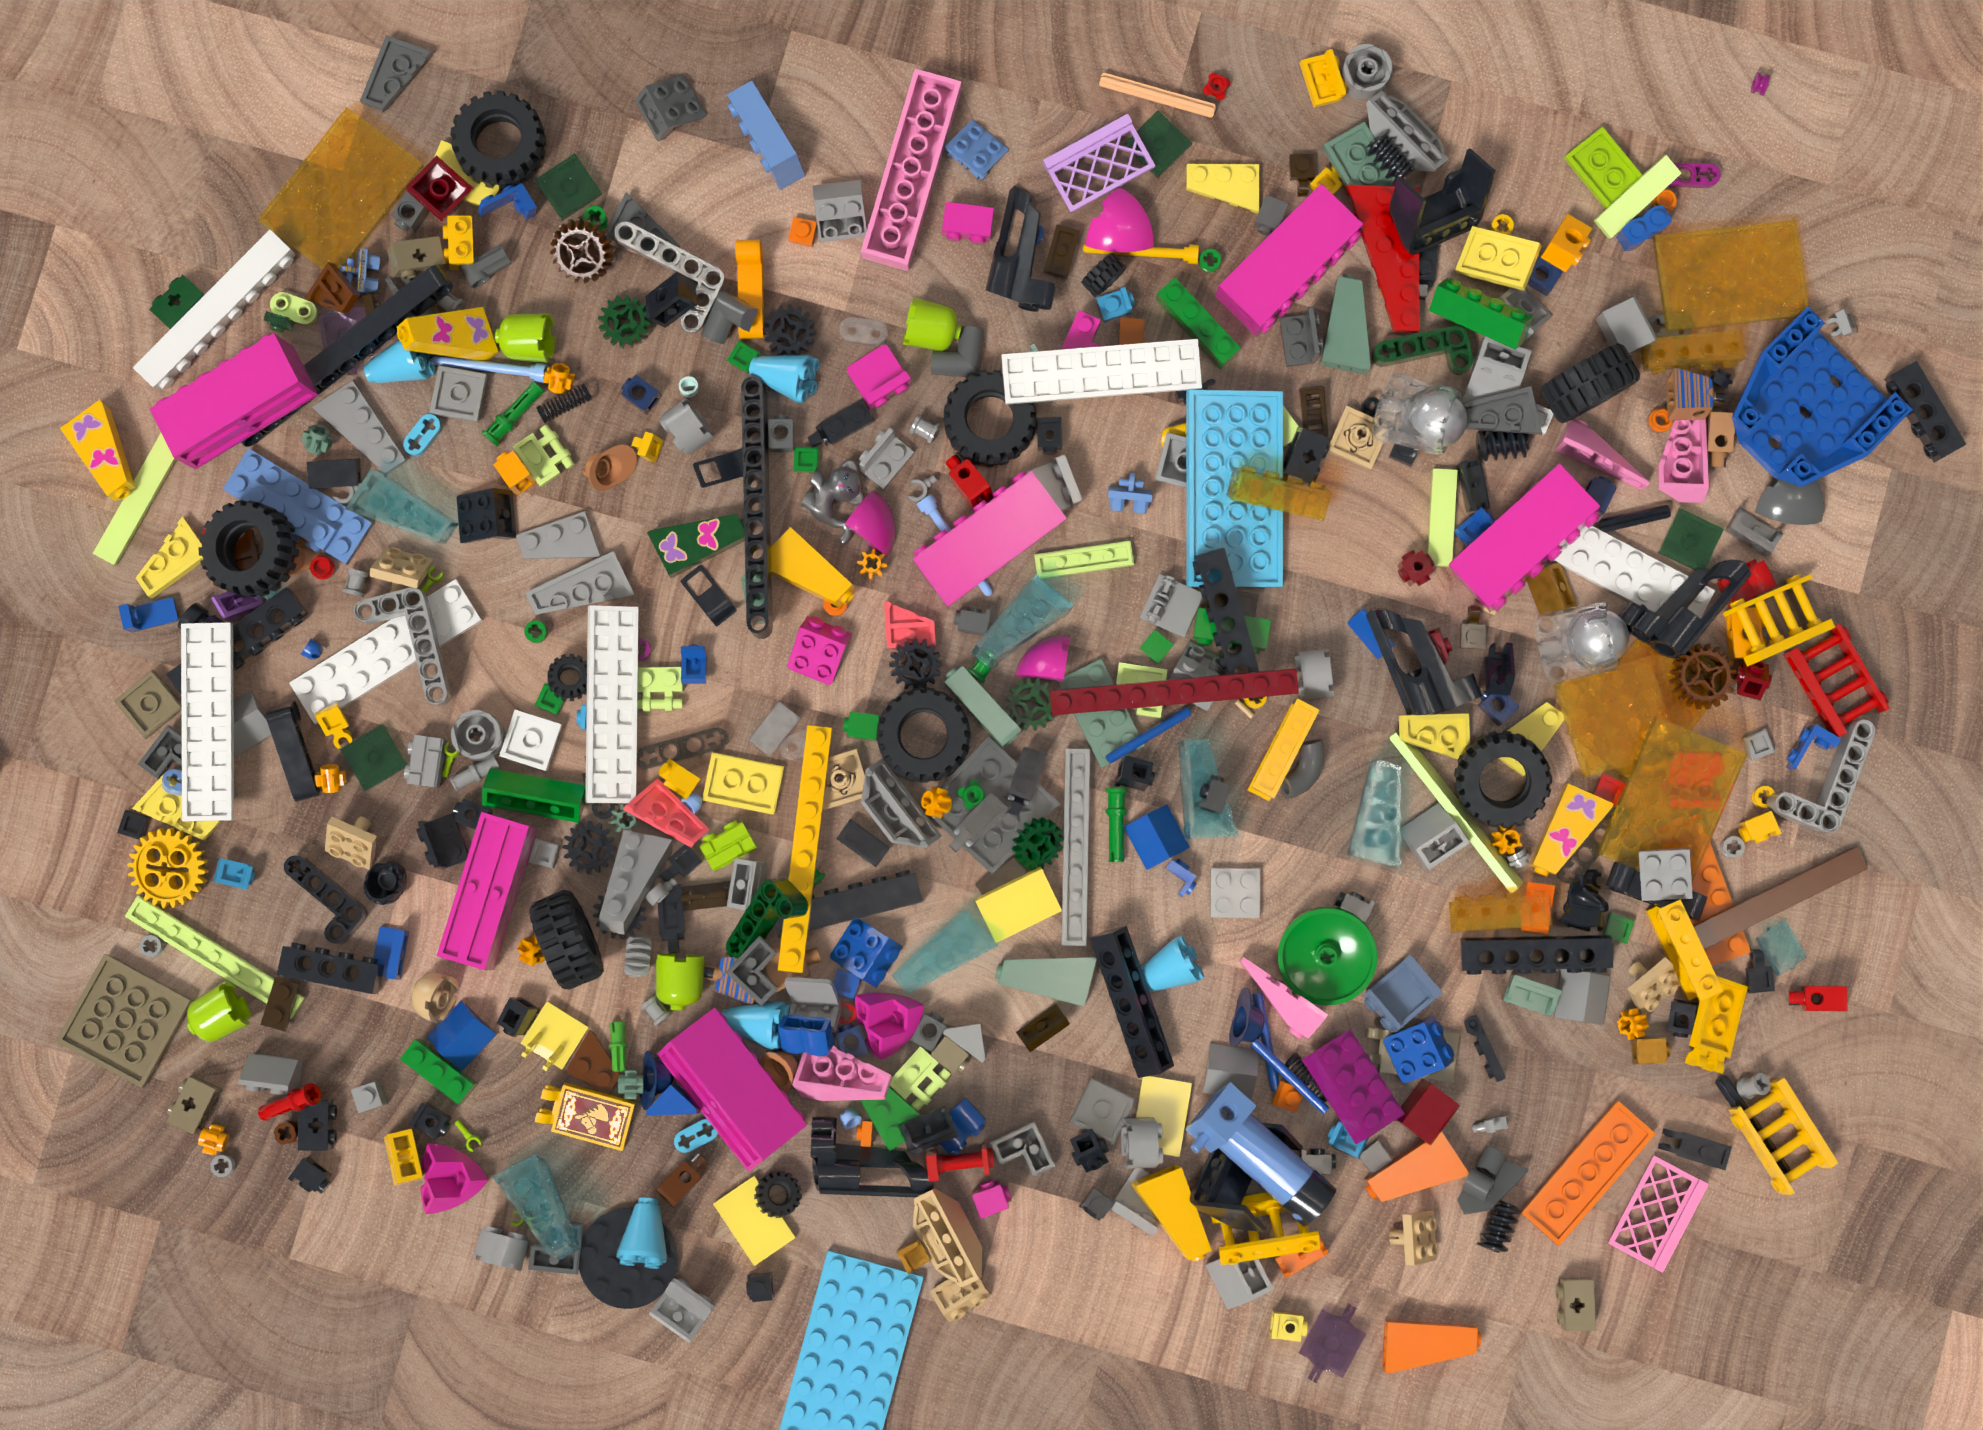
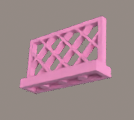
M1653 1155L1608 1244L1663 1273L1709 1184ZM1655 1163L1666 1168L1669 1178L1654 1181L1651 1171ZM1670 1170L1679 1175L1671 1176ZM1650 1176L1652 1183L1645 1184L1648 1177ZM1684 1177L1692 1181L1687 1191L1677 1194L1673 1179ZM1669 1180L1674 1195L1660 1199L1656 1184ZM1653 1185L1657 1200L1643 1203L1640 1196L1642 1188ZM1685 1194L1680 1203L1678 1196ZM1675 1197L1678 1205L1676 1213L1665 1215L1661 1201ZM1638 1198L1640 1205L1633 1206ZM1658 1202L1663 1217L1648 1220L1644 1206ZM1641 1207L1646 1222L1631 1225L1628 1216L1630 1211ZM1673 1217L1670 1224H1668L1667 1218ZM1664 1219L1667 1228L1665 1234L1654 1238L1650 1223ZM1627 1220L1628 1227L1622 1228ZM1647 1224L1651 1239L1637 1243L1633 1228ZM1630 1229L1634 1244L1623 1246L1615 1242L1619 1232ZM1662 1239L1657 1247L1655 1240ZM1653 1242L1655 1253L1651 1261L1641 1256L1638 1245ZM1635 1246L1637 1253L1628 1248Z

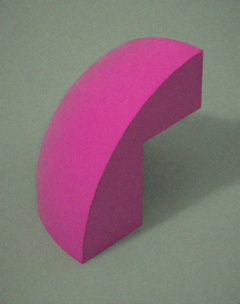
M1121 188L1109 194L1102 202L1103 211L1098 218L1093 217L1090 223L1085 246L1110 252H1136L1152 248L1154 243L1152 227L1141 204L1134 196Z
M872 491L854 510L846 521L845 526L865 539L867 545L880 554H884L887 558L895 541L894 518L886 501L876 491Z
M1052 636L1034 644L1020 659L1015 676L1030 679L1037 677L1063 682L1070 636Z
M890 993L855 995L858 1024L865 1026L867 1031L865 1042L877 1058L882 1060L893 1055L909 1041L920 1023L924 1004L909 997Z
M428 1143L421 1165V1170H424L425 1183L420 1187L425 1214H434L452 1209L476 1195L488 1181L480 1166L459 1150L441 1144Z

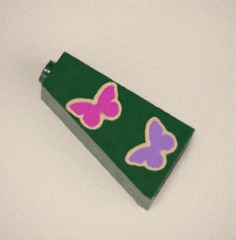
M737 514L654 529L648 531L647 534L668 575L672 579L744 542V518L739 520Z

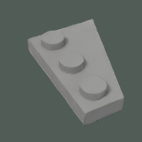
M585 511L516 535L524 559L601 557Z

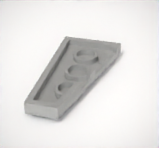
M353 380L312 407L386 475L407 462Z
M614 551L525 592L535 615L635 595Z

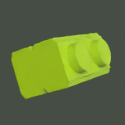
M737 820L724 826L725 832L716 835L714 832L702 839L704 843L700 845V849L713 872H717L733 863L734 858H742L758 849L744 822L738 824Z

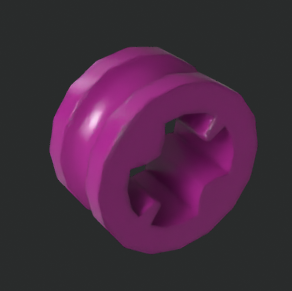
M1757 72L1752 82L1751 93L1759 92V95L1763 96L1766 92L1770 75L1762 76L1760 72Z
M638 638V643L641 646L643 644L646 645L644 649L645 654L640 656L638 653V661H644L650 657L652 648L645 639Z

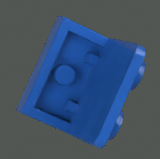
M856 918L850 922L831 952L830 958L863 981L877 988L880 982L884 980L892 963L898 958L903 946L861 919Z
M1435 1016L1426 1018L1415 1026L1387 1036L1383 1041L1398 1076L1403 1083H1408L1442 1070L1455 1061L1453 1049L1447 1044L1443 1036L1442 1025L1439 1021H1436Z

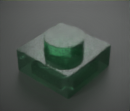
M266 311L263 319L270 326L269 329L279 333H284V330L292 332L295 324L289 317Z

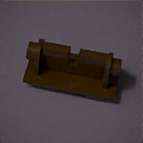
M731 881L683 886L681 898L682 903H684V911L727 906Z

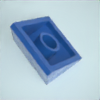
M1167 804L1124 827L1146 870L1190 848Z
M461 1000L448 1014L447 1018L441 1021L427 1037L440 1055L461 1070H464L497 1033Z
M674 1083L646 1110V1116L697 1114L701 1111L688 1094L677 1083Z

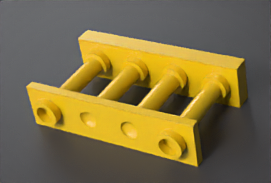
M1800 574L1786 579V585L1747 602L1742 598L1730 604L1732 609L1723 612L1724 617L1735 612L1737 613L1751 643L1752 654L1743 657L1747 666L1835 628L1832 619L1824 622L1820 618L1817 619L1803 589L1802 583L1813 579L1811 574L1801 578ZM1790 588L1793 589L1808 621V624H1806L1808 629L1803 630L1802 626H1798L1783 591ZM1774 596L1790 630L1788 632L1790 637L1786 639L1783 635H1780L1764 601ZM1755 604L1771 638L1769 640L1771 645L1768 647L1765 646V643H1761L1745 609Z
M1298 698L1294 704H1291L1247 789L1249 792L1267 801L1275 798L1319 709Z
M1681 899L1662 908L1654 906L1646 910L1645 912L1662 949L1674 967L1686 1000L1690 1001L1698 997L1699 1001H1703L1722 992L1723 989Z
M1775 1078L1770 1082L1771 1090L1769 1095L1744 1111L1741 1107H1731L1728 1111L1732 1115L1730 1119L1733 1125L1742 1131L1771 1177L1773 1188L1778 1193H1781V1195H1792L1795 1192L1790 1185L1791 1182L1815 1166L1832 1168L1838 1164V1161L1786 1079ZM1773 1103H1780L1784 1109V1115L1757 1132L1749 1119ZM1787 1124H1793L1798 1131L1797 1136L1770 1154L1763 1140ZM1801 1145H1807L1812 1153L1810 1158L1784 1175L1776 1162Z
M1268 1192L1244 1196L1241 1205L1247 1206L1255 1217L1270 1215L1275 1238L1260 1240L1257 1231L1248 1230L1250 1242L1235 1244L1232 1227L1211 1217L1212 1224L1221 1223L1225 1246L1219 1247L1221 1265H1235L1244 1261L1300 1252L1309 1253L1320 1249L1319 1232H1309L1308 1225L1302 1226L1298 1221L1299 1234L1284 1235L1279 1213L1287 1211Z

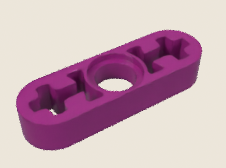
M1674 163L1679 170H1688L1691 178L1689 181H1682L1677 177L1667 187L1711 188L1720 180L1721 172L1714 164ZM1707 171H1710V175H1714L1710 181H1707V177L1699 176L1697 181H1695L1697 175H1704Z

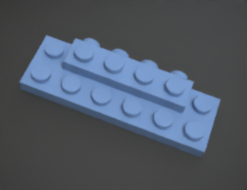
M249 448L223 487V490L239 500L247 502L251 500L277 509L278 512L283 513L287 517L288 522L293 524L295 531L292 534L298 535V539L302 537L308 541L306 543L307 547L317 553L322 549L346 565L350 563L373 526V523L317 489H309V484Z

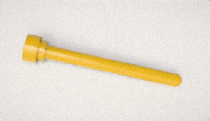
M1086 244L1082 248L1085 253H1114L1115 255L1180 258L1183 261H1188V264H1198L1199 245L1189 244V247H1184V249L1152 247L1136 252L1103 251L1085 246Z

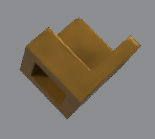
M919 1238L898 1249L896 1252L908 1275L913 1270L931 1261Z

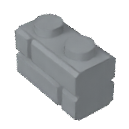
M414 735V740H410L408 744V754L411 755L410 764H406L404 770V779H407V784L440 789L445 757L444 746L447 740Z
M734 858V872H732L727 907L746 911L761 884L765 881L767 862Z

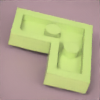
M1119 662L1116 684L1166 680L1168 670ZM1162 706L1137 708L1136 715L1160 719Z

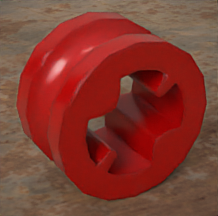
M848 1002L841 1003L842 1007L848 1006V1010L853 1011V1016H849L850 1020L847 1021L844 1020L843 1016H840L839 1023L845 1025L852 1023L857 1017L855 1006Z

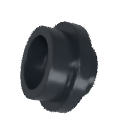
M1720 368L1717 372L1714 370L1710 372L1712 374L1710 377L1712 382L1727 389L1729 384L1732 385L1733 381L1730 380L1731 374Z

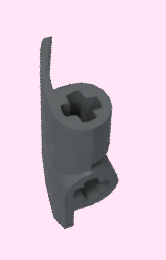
M1486 1147L1475 1168L1471 1169L1463 1185L1462 1192L1457 1199L1463 1214L1491 1210L1528 1173L1529 1169L1505 1161L1506 1157L1502 1152L1493 1147Z

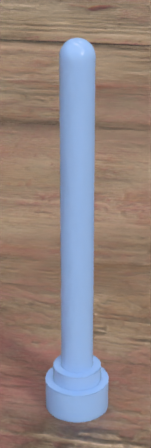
M433 356L431 359L433 364L438 366L530 376V379H534V382L544 383V374L547 372L548 367L544 363H536V365L528 367L444 356Z
M930 494L916 504L922 513L925 512L926 515H930L940 531L944 529L947 532L951 531L937 510L938 506L936 503L938 501L933 494ZM986 579L978 585L984 595L990 596L993 593Z

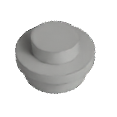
M1522 847L1515 850V854H1509L1507 856L1509 867L1515 866L1517 869L1526 865L1529 862L1528 858L1531 856L1530 852H1526L1525 848Z

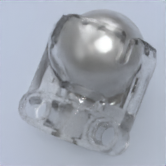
M1401 373L1394 374L1387 382L1376 409L1374 438L1381 443L1391 442L1422 450L1425 453L1442 455L1449 445L1460 439L1466 429L1467 414L1463 404L1460 402L1461 392L1451 386L1436 385L1412 379Z
M1596 602L1554 612L1545 611L1537 617L1535 622L1536 641L1541 663L1547 680L1553 684H1561L1567 680L1618 669L1620 667V657L1626 651L1629 643V632L1625 622L1617 614L1608 610L1607 603ZM1549 619L1553 622V627L1549 630L1543 629L1540 621ZM1559 666L1564 670V674L1558 677L1554 676L1551 673V668Z

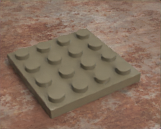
M104 954L56 1042L140 1088H145L193 1000L118 959Z

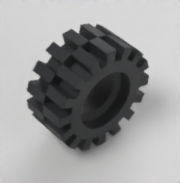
M1110 253L1086 274L1081 283L1094 297H1097L1123 274L1126 266L1114 253Z
M570 653V657H566V654H563L560 659L557 657L554 659V663L550 664L547 678L549 689L551 692H554V696L557 698L561 696V700L566 701V698L574 701V698L577 697L579 700L583 694H587V661H583L581 656L578 655L576 658L574 654ZM568 669L575 670L580 677L579 681L571 686L565 685L560 679L562 672Z
M785 1171L772 1172L764 1176L758 1182V1186L755 1187L756 1194L754 1199H757L758 1202L756 1206L762 1209L760 1212L763 1214L767 1213L768 1217L781 1218L795 1211V1208L800 1204L799 1200L802 1198V1194H800V1190H802L801 1185H797L798 1180L796 1178L793 1179L790 1173L785 1174ZM774 1185L782 1186L787 1192V1198L782 1204L774 1203L769 1197V1191Z

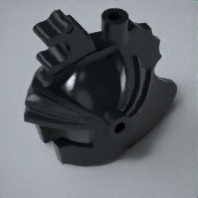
M1587 869L1585 875L1576 874L1575 880L1570 883L1569 890L1567 891V900L1563 905L1565 913L1561 918L1564 927H1573L1590 932V928L1598 926V931L1604 929V912L1609 910V905L1598 893L1601 886L1597 885L1596 878L1601 877L1602 874L1597 869Z

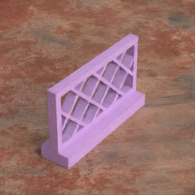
M1128 114L1043 160L1046 172L1049 173L1070 213L1077 211L1155 168V164L1136 132ZM1129 132L1135 140L1133 149L1119 145L1121 137ZM1117 139V143H1116V144L1111 143V142H1113L1114 140ZM1136 145H1138L1140 151L1135 150ZM1104 146L1115 148L1112 160L1098 157L1100 148ZM1117 149L1131 153L1128 165L1114 162ZM1094 151H1096L1095 156L1090 155L1091 153H1093ZM1134 154L1143 156L1148 165L1141 169L1130 166ZM1083 157L1093 160L1090 172L1077 169L1078 161ZM1096 161L1110 164L1107 177L1093 173ZM1112 166L1126 169L1124 178L1121 180L1109 178ZM1062 169L1072 171L1069 184L1059 181L1055 173ZM1129 170L1134 171L1133 173L1128 175ZM1075 172L1089 176L1086 188L1072 185ZM1092 177L1105 181L1103 189L1099 192L1088 189ZM1108 182L1113 183V184H1111L1110 186L1107 187V183H1108ZM1062 186L1068 188L1066 193ZM1070 189L1084 192L1082 201L1072 205L1068 198Z

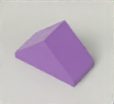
M225 592L211 598L222 618L230 623L238 621L264 604L258 595L256 597H247Z

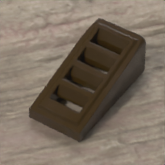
M1324 387L1299 388L1303 428L1309 430L1308 425L1322 424V428L1311 429L1310 431L1322 436H1329ZM1319 394V399L1306 400L1307 395ZM1320 404L1319 409L1307 410L1308 405ZM1321 414L1320 419L1308 420V415Z

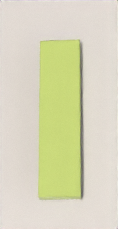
M1664 155L1593 221L1608 239L1612 238L1671 184L1681 172L1669 157Z
M1433 468L1427 553L1432 558L1435 566L1449 567V563L1453 558L1458 470Z
M1131 541L1034 554L1037 579L1134 566Z

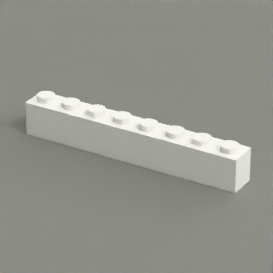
M269 230L150 349L133 369L157 391L161 392L169 388L174 382L173 378L179 372L186 371L191 365L190 361L196 355L204 353L208 348V343L213 338H218L223 334L225 326L231 320H236L242 314V309L248 303H253L259 297V292L265 286L271 285L275 281L276 275L282 269H286L292 264L293 257L296 254Z

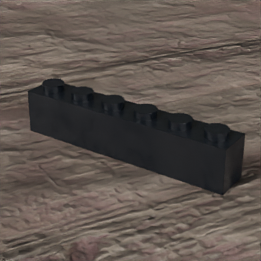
M910 870L895 873L896 878L887 880L886 876L871 879L872 884L863 886L862 882L848 885V890L839 892L838 888L824 891L825 896L815 898L813 894L808 931L922 903L923 900L916 873L910 874ZM780 917L775 922L778 938H782L784 919Z

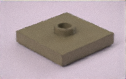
M151 670L114 700L144 739L149 738L182 711L180 701L154 670Z

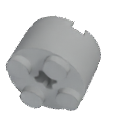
M1362 44L1353 48L1347 55L1341 69V77L1347 84V92L1354 99H1371L1386 88L1392 72V62L1387 52L1375 47V45ZM1365 69V71L1370 72V74L1363 73L1362 70Z
M684 398L662 414L659 422L666 432L669 431L675 436L672 441L676 447L687 455L688 453H694L715 436L710 433L712 430L698 410H692L690 407L692 403L687 398Z
M1328 648L1300 651L1299 656H1295L1297 673H1302V680H1298L1299 696H1305V700L1334 697V691H1329V688H1333L1330 657L1324 656L1329 654Z
M470 710L458 717L451 730V740L453 746L461 755L475 761H484L492 756H496L501 751L505 740V731L501 722L495 716L481 710ZM477 730L483 733L480 741L473 738V736L477 735Z
M1154 1117L1123 1118L1122 1123L1126 1124V1127L1121 1128L1122 1156H1127L1128 1162H1123L1126 1169L1157 1167L1158 1163H1163V1150L1159 1148V1138H1162L1161 1123H1157Z
M486 1225L484 1230L480 1229L472 1259L505 1268H513L515 1264L514 1270L521 1271L529 1241H526L527 1235L509 1231V1235L506 1236L502 1235L503 1229Z

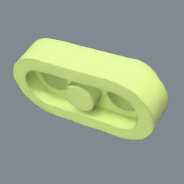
M280 292L275 294L270 301L272 312L280 318L303 326H311L318 320L319 311L317 307L305 299ZM280 301L286 302L283 308L278 307ZM305 308L308 309V314L302 316L301 311Z

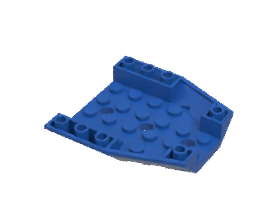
M1809 306L1761 352L1732 416L1739 444L1774 478L1800 487L1867 457L1913 410L1896 392L1886 398L1818 331L1825 322ZM1830 376L1838 378L1840 382L1839 387L1831 383ZM1800 407H1805L1809 411V417L1801 415ZM1769 438H1774L1778 441V449L1770 446Z

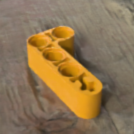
M760 239L736 240L738 298L759 309L749 332L738 327L739 339L764 338L762 243Z

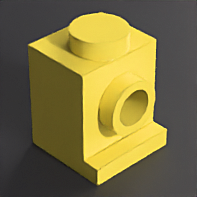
M1272 1310L1269 1336L1272 1339L1301 1342V1336L1306 1337L1308 1322L1303 1321L1304 1316L1302 1314ZM1289 1323L1294 1324L1292 1332H1287L1285 1329Z

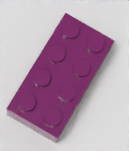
M1351 1029L1302 1059L1355 1144L1368 1139L1405 1114Z

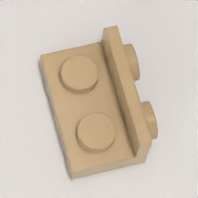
M948 1279L930 1290L940 1311L949 1322L961 1319L968 1310L973 1307H980L991 1296L981 1279L963 1287H959L956 1285V1282Z

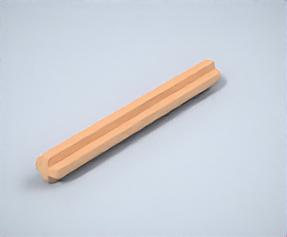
M1102 73L1099 82L1101 87L1209 118L1213 117L1216 109L1214 103L1108 73Z

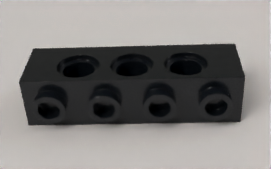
M1917 361L1884 379L1889 394L1892 395L1896 392L1913 409L1906 416L1911 423V431L1915 437L1920 438L1924 445L1925 455L1932 459L1934 463L1967 445ZM1907 387H1911L1915 391V397H1910L1907 394ZM1919 408H1924L1927 411V418L1921 417ZM1932 428L1939 431V439H1935L1932 436Z
M294 942L291 943V947H282L277 970L278 976L369 994H379L384 965L377 964L378 959L363 956L362 961L353 959L354 954L339 952L338 956L329 954L330 949L315 947V951L306 950L305 944ZM307 956L312 960V965L308 970L303 967V960ZM330 961H333L336 965V970L333 974L327 972V964ZM353 966H357L360 970L357 979H353L350 974Z

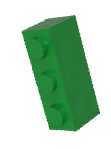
M1198 607L1192 639H1196L1197 644L1211 646L1212 642L1215 643L1212 633L1217 632L1215 623H1209L1206 609ZM1244 615L1254 654H1260V651H1265L1267 647L1271 620ZM1227 616L1221 620L1222 629L1230 630L1234 627L1235 622L1232 617ZM1237 640L1230 641L1227 649L1235 650L1236 647H1241V643Z
M415 1039L400 1058L401 1061L458 1105L464 1103L478 1085L475 1080L440 1055L439 1052L422 1039Z

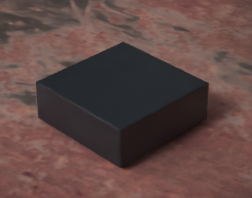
M125 810L117 833L140 840L141 837L145 836L151 817Z

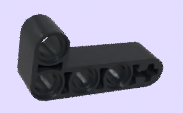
M293 700L270 707L266 712L267 723L294 801L298 802L321 795L320 786L316 787V774L299 726L301 715L296 701Z
M290 856L286 859L284 863L285 873L335 914L325 928V938L334 944L346 943L366 920L367 909L307 858ZM294 863H300L299 867L308 873L305 875L303 872L295 871ZM315 876H319L321 879V885L318 889H314L311 885V881ZM337 891L340 894V901L333 905L330 901V896L333 892ZM352 907H356L359 910V916L356 920H351L349 917V911ZM340 926L343 929V935L337 940L333 936V930L335 927Z
M1614 862L1606 882V888L1642 901L1640 872L1625 864ZM1692 891L1693 899H1681L1689 918L1700 921L1708 897ZM1680 899L1648 900L1643 902L1662 908Z

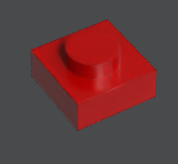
M1601 774L1593 795L1613 803V806H1616L1626 783Z

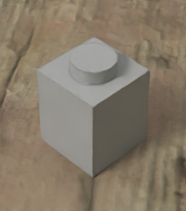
M375 1081L351 1089L358 1113L388 1104L381 1081Z

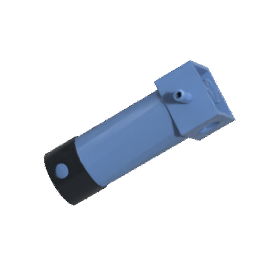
M1230 1082L1209 1099L1185 1130L1196 1139L1191 1145V1150L1199 1153L1205 1147L1212 1153L1219 1148L1279 1202L1281 1207L1302 1226L1308 1225L1325 1210L1337 1189L1251 1114L1256 1105Z

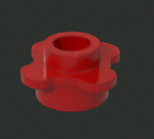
M1211 73L1208 76L1207 85L1203 87V93L1215 96L1217 100H1223L1225 98V91L1230 87L1231 82L1228 78L1217 75V73Z

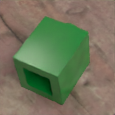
M850 712L849 717L844 718L843 731L847 732L848 738L877 742V725L880 721V716Z

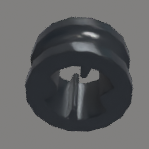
M593 803V814L601 819L610 818L613 815L610 811H615L614 803H605L610 805V809L606 810L605 815H601L602 812L597 811V807L601 806V803Z

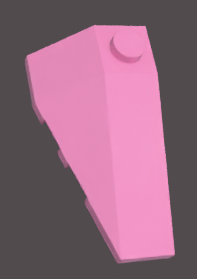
M1706 418L1703 420H1674L1658 466V489L1678 502L1704 503L1709 490Z
M1578 419L1570 420L1566 423L1554 449L1555 451L1641 490L1648 487L1650 482L1594 430L1588 428L1587 423Z
M1242 957L1239 960L1284 1023L1291 1027L1288 1032L1298 1039L1302 1037L1309 1039L1328 1014L1302 996L1292 993L1293 991L1277 980L1275 981L1271 975L1246 958Z
M833 1045L829 1055L818 1057L806 1052L802 1053L792 1085L800 1097L820 1101L886 1099L892 1076L869 1063L856 1059L849 1053L846 1054L838 1050Z

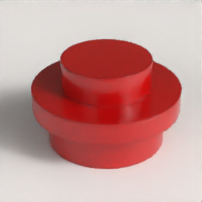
M319 555L312 560L310 571L317 579L325 580L333 575L335 564L330 557Z

